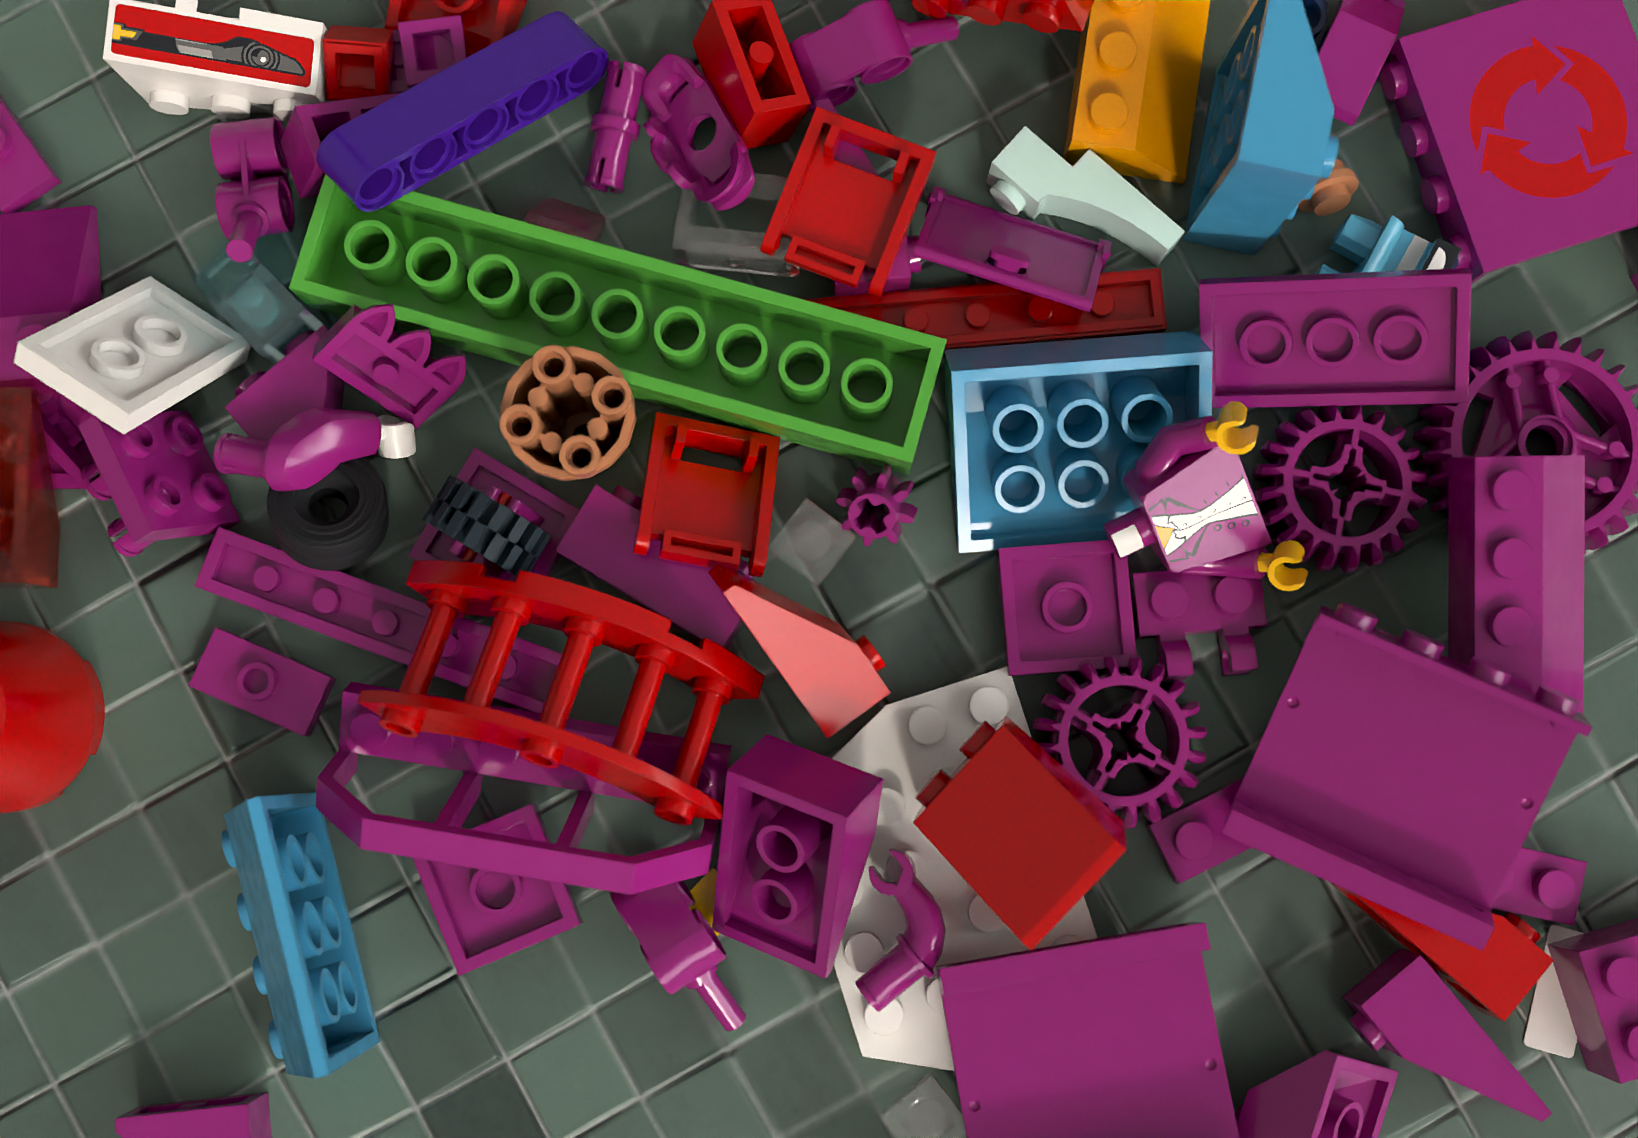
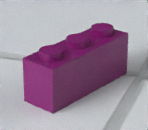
M595 485L555 551L649 610L672 620L674 625L697 639L701 640L706 637L728 649L744 622L709 575L708 571L712 568L658 558L660 541L651 539L646 556L634 554L633 545L641 498L620 485L615 487L612 494ZM740 558V564L736 573L758 583L753 580L754 576L748 575V562Z

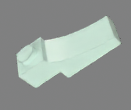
M1025 126L991 163L986 183L991 186L990 193L995 201L1009 213L1017 215L1021 212L1030 221H1033L1042 213L1081 222L1120 240L1140 253L1156 267L1173 250L1185 232L1091 149L1072 167Z

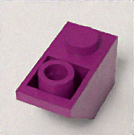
M322 325L316 331L309 330L298 335L285 348V357L267 372L259 371L252 374L237 387L235 391L237 397L224 408L249 437L270 439L283 424L297 414L312 407L342 409L345 381L312 360L314 345L329 331L327 327Z

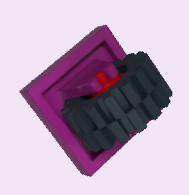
M474 448L457 477L449 475L422 520L428 524L411 549L408 557L415 561L445 560L484 564L487 568L484 574L485 577L516 582L520 570L549 577L561 557L555 549L580 510L477 448Z

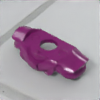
M675 54L665 55L648 73L642 87L643 101L652 116L643 124V127L651 137L650 151L657 166L663 172L669 174L678 186L683 189L692 190L697 200L711 203L719 211L730 209L742 203L748 197L755 182L754 171L748 153L749 150L710 81L688 57L682 58ZM713 117L716 122L715 137L707 148L697 151L693 143L694 132L702 120Z

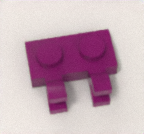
M1169 570L1133 573L1129 577L1136 640L1155 638L1157 664L1165 666L1166 670L1162 682L1179 679L1185 680L1187 679L1186 676L1194 675L1191 651L1185 635L1218 632L1222 677L1247 675L1250 671L1258 669L1256 648L1249 630L1261 629L1267 625L1261 579L1183 574L1182 572H1170Z

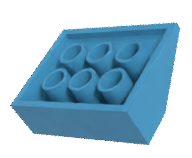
M1254 0L1216 66L1182 241L1255 255L1270 237H1277L1285 219H1293L1301 200H1309L1311 198L1316 183L1320 178L1328 179L1333 170L1339 148V138L1330 135L1334 107L1302 0Z
M1195 331L944 350L946 414L959 553L992 551L1007 547L1108 540L1103 524L1135 509L1125 486L1124 477L1136 467V462L1157 432L1167 425L1205 416L1212 417V350Z
M316 792L258 796L245 800L224 814L227 829L222 832V848L228 864L233 868H237L242 893H239L237 897V909L244 928L247 931L252 930L258 956L253 959V975L260 993L268 995L274 1019L270 1021L268 1027L272 1051L276 1058L284 1060L287 1074L317 1079L333 1073L381 1041L325 817L315 807Z

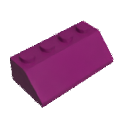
M1585 455L1449 457L1448 658L1467 666L1471 657L1491 662L1512 673L1508 682L1534 694L1539 685H1544L1575 698V700L1580 702L1577 712L1583 714Z

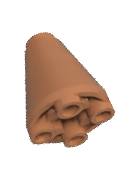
M549 345L539 349L532 358L526 360L508 381L500 406V430L515 456L537 474L561 481L590 478L611 467L629 446L636 423L634 395L620 369L600 353L576 346L561 347ZM587 426L590 435L588 437L585 435L574 436L578 428Z

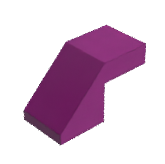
M1339 0L1329 30L1317 50L1333 103L1334 118L1351 126L1356 122L1398 36L1405 9L1386 0Z

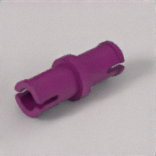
M618 60L607 63V75L600 111L592 116L590 130L595 133L587 176L584 179V185L588 188L607 193L608 187H611L610 192L612 194H622L624 191L623 183L631 143L639 139L641 129L640 125L636 122L643 81L646 79L647 74L643 67L624 61L622 70L620 69L621 63Z

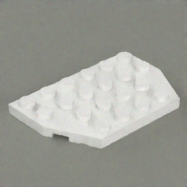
M1007 667L886 705L832 758L883 778L876 833L834 962L857 1041L864 1057L954 1071L936 966L1030 950L913 824L919 809L923 806L915 799L916 795L940 769L951 776L967 757L959 751L960 747L985 720L995 728L1007 716L1031 737L1012 676H1008ZM896 849L907 853L912 858L916 866L917 879L932 894L941 908L946 932L942 955L933 968L935 975L931 979L925 975L922 976L904 993L878 1012L861 994L855 981L899 944L896 936L900 933L904 934L907 928L904 911L895 897L880 893L869 880V867L874 865L882 878L889 882L898 883L897 880L901 877L902 867L899 861L888 851ZM1084 896L1034 949L1097 938Z

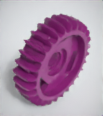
M1529 330L1519 333L1512 340H1509L1504 335L1487 343L1485 348L1483 346L1475 347L1470 351L1469 403L1427 404L1418 412L1419 416L1433 424V426H1427L1418 430L1412 437L1414 440L1429 444V451L1419 455L1412 463L1415 465L1431 466L1433 475L1429 476L1426 482L1418 486L1420 489L1438 488L1441 497L1430 506V511L1435 512L1448 508L1449 457L1530 456L1526 450V437L1532 429H1542L1550 433L1555 440V456L1585 455L1584 554H1586V550L1592 551L1606 546V544H1609L1607 535L1622 533L1629 528L1624 516L1638 513V499L1634 495L1638 493V408H1635L1631 401L1638 393V384L1624 388L1620 385L1617 379L1625 369L1623 364H1619L1607 371L1600 366L1605 352L1603 348L1596 349L1584 357L1581 356V337L1572 338L1559 347L1556 331L1547 332L1535 340ZM1560 385L1569 388L1587 405L1601 430L1600 435L1593 430L1557 389ZM1475 396L1489 402L1471 455L1468 456L1463 454L1462 431L1467 410Z

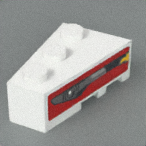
M109 0L103 59L156 111L172 115H184L188 113L189 108L211 109L213 113L232 119L249 118L250 112L270 113L280 120L288 122L295 106L332 101L326 100L322 38L328 29L324 23L241 7L239 18L197 12L198 0H176L175 8L136 0Z

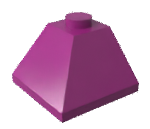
M1325 1050L1247 1091L1244 1103L1235 1113L1239 1138H1378L1399 1072L1386 1066Z

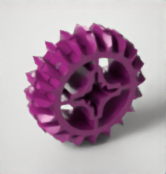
M1336 405L1320 406L1318 415L1306 407L1295 414V425L1287 421L1279 424L1274 429L1279 442L1268 440L1262 444L1259 450L1262 456L1271 464H1258L1252 469V477L1258 481L1268 483V487L1253 492L1257 504L1269 503L1271 511L1262 515L1265 526L1268 527L1277 522L1282 529L1272 540L1273 546L1277 547L1280 543L1288 540L1297 541L1305 550L1303 559L1298 564L1306 562L1315 551V565L1318 571L1326 572L1331 570L1337 560L1339 567L1344 573L1358 570L1360 559L1369 567L1383 562V550L1390 553L1400 551L1404 547L1400 533L1409 534L1415 532L1420 525L1416 518L1408 511L1424 508L1428 501L1423 495L1413 492L1412 487L1426 482L1429 474L1420 470L1411 471L1408 464L1419 457L1421 449L1410 447L1402 451L1397 444L1404 437L1406 428L1397 426L1387 433L1384 432L1382 427L1385 422V412L1376 411L1363 421L1361 405H1348L1342 414ZM1318 440H1336L1334 451L1327 455L1324 467L1311 466L1306 470L1295 468L1298 457L1309 443ZM1363 453L1375 465L1380 479L1373 477L1366 471L1363 464ZM1335 476H1340L1343 479L1340 485L1346 484L1348 493L1351 494L1338 499L1334 496L1338 489L1331 491L1327 481ZM1295 494L1307 498L1312 503L1315 509V524L1304 515L1297 503ZM1372 504L1381 506L1375 522L1365 533L1355 537L1342 536L1343 525L1351 521L1355 507L1365 508Z
M1106 654L1104 655L1105 669L1101 670V676H1098L1089 660H1085L1079 663L1080 671H1077L1082 684L1078 685L1067 674H1061L1056 678V683L1059 689L1066 695V698L1061 700L1055 695L1044 694L1040 703L1045 708L1055 712V717L1053 720L1035 718L1032 722V728L1037 731L1051 732L1050 743L1037 744L1048 754H1052V757L1110 810L1115 812V809H1118L1119 818L1124 821L1125 828L1131 829L1136 827L1138 820L1137 807H1140L1143 815L1149 822H1157L1161 820V810L1156 801L1157 798H1160L1171 808H1179L1183 804L1181 796L1172 787L1175 782L1188 788L1196 787L1198 779L1183 769L1186 762L1204 764L1206 762L1207 755L1205 753L1189 750V739L1206 737L1207 729L1204 726L1187 727L1185 718L1199 712L1200 706L1197 701L1187 702L1178 706L1175 699L1186 688V684L1182 680H1175L1164 689L1159 686L1165 676V666L1161 664L1153 665L1143 678L1141 677L1142 660L1140 656L1132 655L1129 659L1128 667L1123 669V673H1120L1115 655ZM1103 688H1123L1134 692L1128 704H1123L1120 711L1110 719L1096 713L1091 714L1079 707L1089 696ZM1151 704L1156 708L1165 725L1167 733L1166 756L1161 754L1162 751L1151 744L1146 736L1145 725L1151 713L1148 710ZM1121 723H1127L1124 739L1132 744L1131 748L1140 753L1117 752V759H1110L1113 743L1105 737V733L1098 729L1120 730ZM1070 725L1077 728V731L1090 741L1093 748V757L1087 768L1090 772L1086 780L1076 769L1070 755L1068 743ZM1129 763L1135 764L1140 768H1147L1156 773V776L1147 785L1134 792L1123 795H1110L1102 792L1109 778L1114 779L1119 770Z

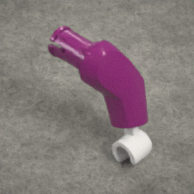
M312 407L297 414L283 424L270 439L243 437L238 434L224 433L215 444L214 463L217 470L223 474H241L264 478L272 490L279 492L301 490L318 483L341 462L376 454L377 450L378 454L384 458L396 459L413 455L416 452L414 426L408 422H400L398 418L391 415L377 417L370 411Z

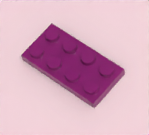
M1471 268L1201 279L1199 282L1200 337L1212 350V408H1223L1226 404L1233 401H1239L1247 408L1469 403Z

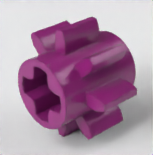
M885 464L881 472L868 475L867 471L862 467L857 468L852 477L855 489L849 487L842 488L836 499V503L840 506L849 508L848 514L841 525L842 530L853 528L857 534L863 537L864 546L869 547L873 539H879L884 536L893 544L897 543L902 533L899 522L905 524L913 523L918 508L913 504L904 503L914 483L912 480L901 483L899 479L891 475V466L889 464ZM867 500H869L870 503H871L872 505H874V506H873V507H870V506L866 503ZM882 503L888 507L887 512L881 506Z

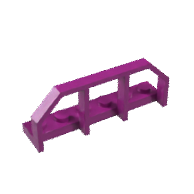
M350 682L343 690L339 750L317 777L315 807L360 849L629 895L708 874L721 819H705L700 839L631 857L578 848L593 814L596 794L637 801L643 800L609 783L559 764L558 768L537 766L524 760L519 755L520 751L444 734L419 732L418 737L415 738L394 734L380 726L379 720L381 717L357 701L362 690L398 692L399 689ZM494 705L490 706L492 709L535 721L539 720L541 714ZM568 718L564 730L612 747L618 726ZM645 731L637 759L672 775L684 737ZM710 742L696 789L723 805L732 745ZM358 753L465 771L434 823L373 813L345 788L357 771ZM483 775L580 791L556 844L461 828L482 792Z

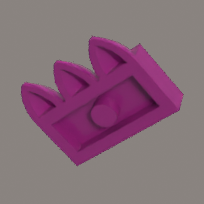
M354 304L314 345L312 360L405 422L413 424L414 428H419L461 386L466 374L465 355L451 354L433 359L429 356L431 350V334L429 329L411 330L398 335L393 331L395 325V309L393 304L373 305L364 309Z

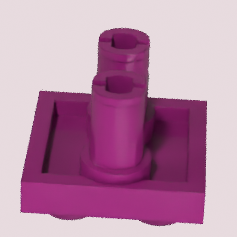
M162 411L126 434H122L104 423L95 415H92L78 426L94 459V462L88 463L82 468V481H90L100 474L101 476L88 484L86 489L98 500L108 501L113 499L121 518L112 521L107 527L109 538L117 537L125 530L128 531L112 543L120 554L126 557H135L157 540L215 534L218 527L229 530L241 522L230 498L229 489L220 478L204 444L203 435L193 422L189 411Z

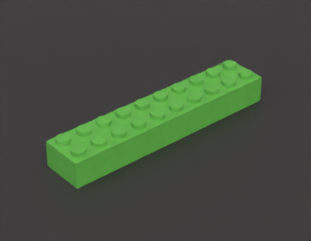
M326 174L289 285V289L309 307L343 316L354 304L361 309L379 304H393L395 309L393 331L404 333L411 330L429 329L432 342L521 366L526 360L532 358L539 349L549 345L561 347L576 346L597 352L620 369L635 399L749 431L777 436L781 440L881 468L885 464H889L892 471L909 475L947 341L944 338L415 191H411L381 209L364 212Z

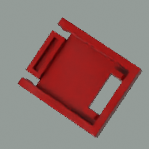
M816 107L764 235L760 249L761 253L773 257L779 249L782 237L791 240L784 257L785 262L857 289L865 269L875 272L870 281L868 293L881 298L932 171L937 152L823 108ZM841 140L897 161L892 181L834 160Z
M656 412L649 440L633 553L646 556L651 539L660 541L658 557L660 559L707 568H714L719 564L735 573L740 564V556L748 557V575L761 578L765 571L768 556L780 437ZM689 447L742 458L741 470L738 472L682 461L680 458L683 448Z

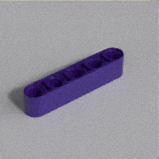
M554 11L337 127L321 142L317 151L316 161L320 169L359 209L364 212L376 211L589 91L603 77L609 62L608 53L565 12Z

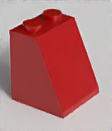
M1005 716L995 728L985 720L960 747L959 751L967 758L951 776L940 769L920 790L915 799L923 806L919 809L913 824L1016 937L1032 951L1127 850L1125 824L1122 819L1010 718Z

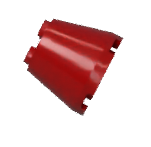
M0 621V813L30 810L47 804L63 794L62 790L78 776L90 755H96L101 743L105 722L103 692L96 672L90 662L83 660L71 645L58 635L52 633V630L13 621Z

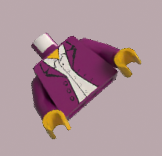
M1233 401L1226 404L1221 410L1219 420L1217 421L1211 416H1205L1167 425L1157 432L1136 462V467L1124 477L1125 486L1135 509L1103 524L1109 543L1119 559L1150 545L1155 555L1170 572L1262 579L1267 573L1269 581L1282 591H1295L1304 585L1308 571L1304 568H1288L1283 564L1300 563L1302 561L1305 550L1301 544L1292 540L1284 541L1276 547L1273 554L1267 553L1264 546L1272 542L1239 454H1245L1252 450L1256 444L1259 427L1251 425L1247 428H1236V426L1243 424L1246 419L1248 408L1243 403Z

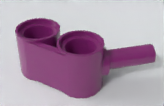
M872 0L854 7L833 23L800 36L792 41L789 46L812 103L808 111L815 112L816 100L829 99L834 108L850 100L858 91L853 78L858 74L862 83L867 85L880 83L899 75L913 62L910 53L911 48L953 41L959 35V25L956 18L952 15L945 16L944 18H932L906 23L901 18L896 19L888 0Z
M276 116L215 123L211 126L210 144L215 167L223 180H231V182H223L216 185V213L221 230L225 237L229 239L226 253L229 258L236 262L243 263L251 259L258 238L265 235L291 233L294 230L295 213L288 182L289 166L280 143L285 130L280 119Z
M684 880L632 895L609 891L614 906L628 928L637 937L645 960L665 990L670 995H673L683 987L695 989L726 1031H733L740 1027L746 1019V1014L716 974L718 964L728 958L727 954L701 912L697 908L690 909V907L695 905V900Z

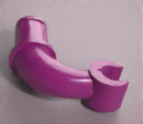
M896 849L888 851L899 861L902 867L901 877L897 880L898 883L886 881L874 865L869 867V880L880 893L895 897L904 911L907 928L904 934L900 933L896 936L899 944L855 981L861 994L878 1012L904 993L922 976L925 975L931 979L935 975L933 968L942 955L946 932L941 908L932 894L917 879L916 866L912 858L907 853Z

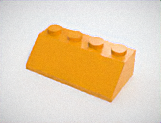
M1094 0L1084 30L1080 36L1063 153L1065 161L1073 167L1091 149L1119 175L1179 184L1184 183L1210 0Z

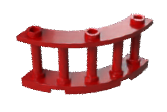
M445 560L414 561L405 584L428 599L426 604L431 611L398 692L362 690L357 701L381 717L379 720L380 726L394 734L409 738L418 737L419 732H427L477 740L520 751L519 755L524 760L545 768H558L559 764L609 783L655 807L653 813L657 817L670 823L691 825L693 818L722 819L723 805L696 789L721 706L729 704L730 699H758L765 678L762 673L712 640L705 637L701 639L699 647L669 633L672 620L597 590L522 570L519 571L516 582L485 577L484 574L487 568L484 564ZM465 615L495 617L463 702L428 696L427 692L455 620L462 619ZM528 623L563 631L564 635L568 638L538 721L490 708L520 626H527ZM601 644L635 657L636 663L639 664L612 747L564 730L592 649ZM664 673L675 677L693 688L692 693L697 697L672 775L637 759Z

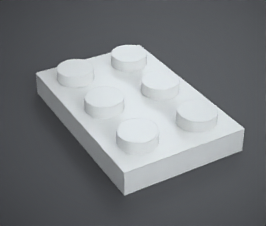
M149 276L19 341L14 363L44 382L47 386L55 389L95 415L104 423L122 434H126L246 362L252 341Z

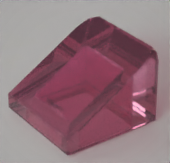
M549 198L528 211L525 222L599 242L606 224V218L602 214L555 198Z

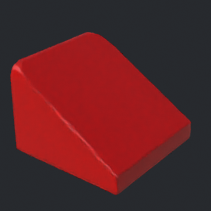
M342 25L330 26L322 38L326 100L339 101L391 94L394 49L393 30Z

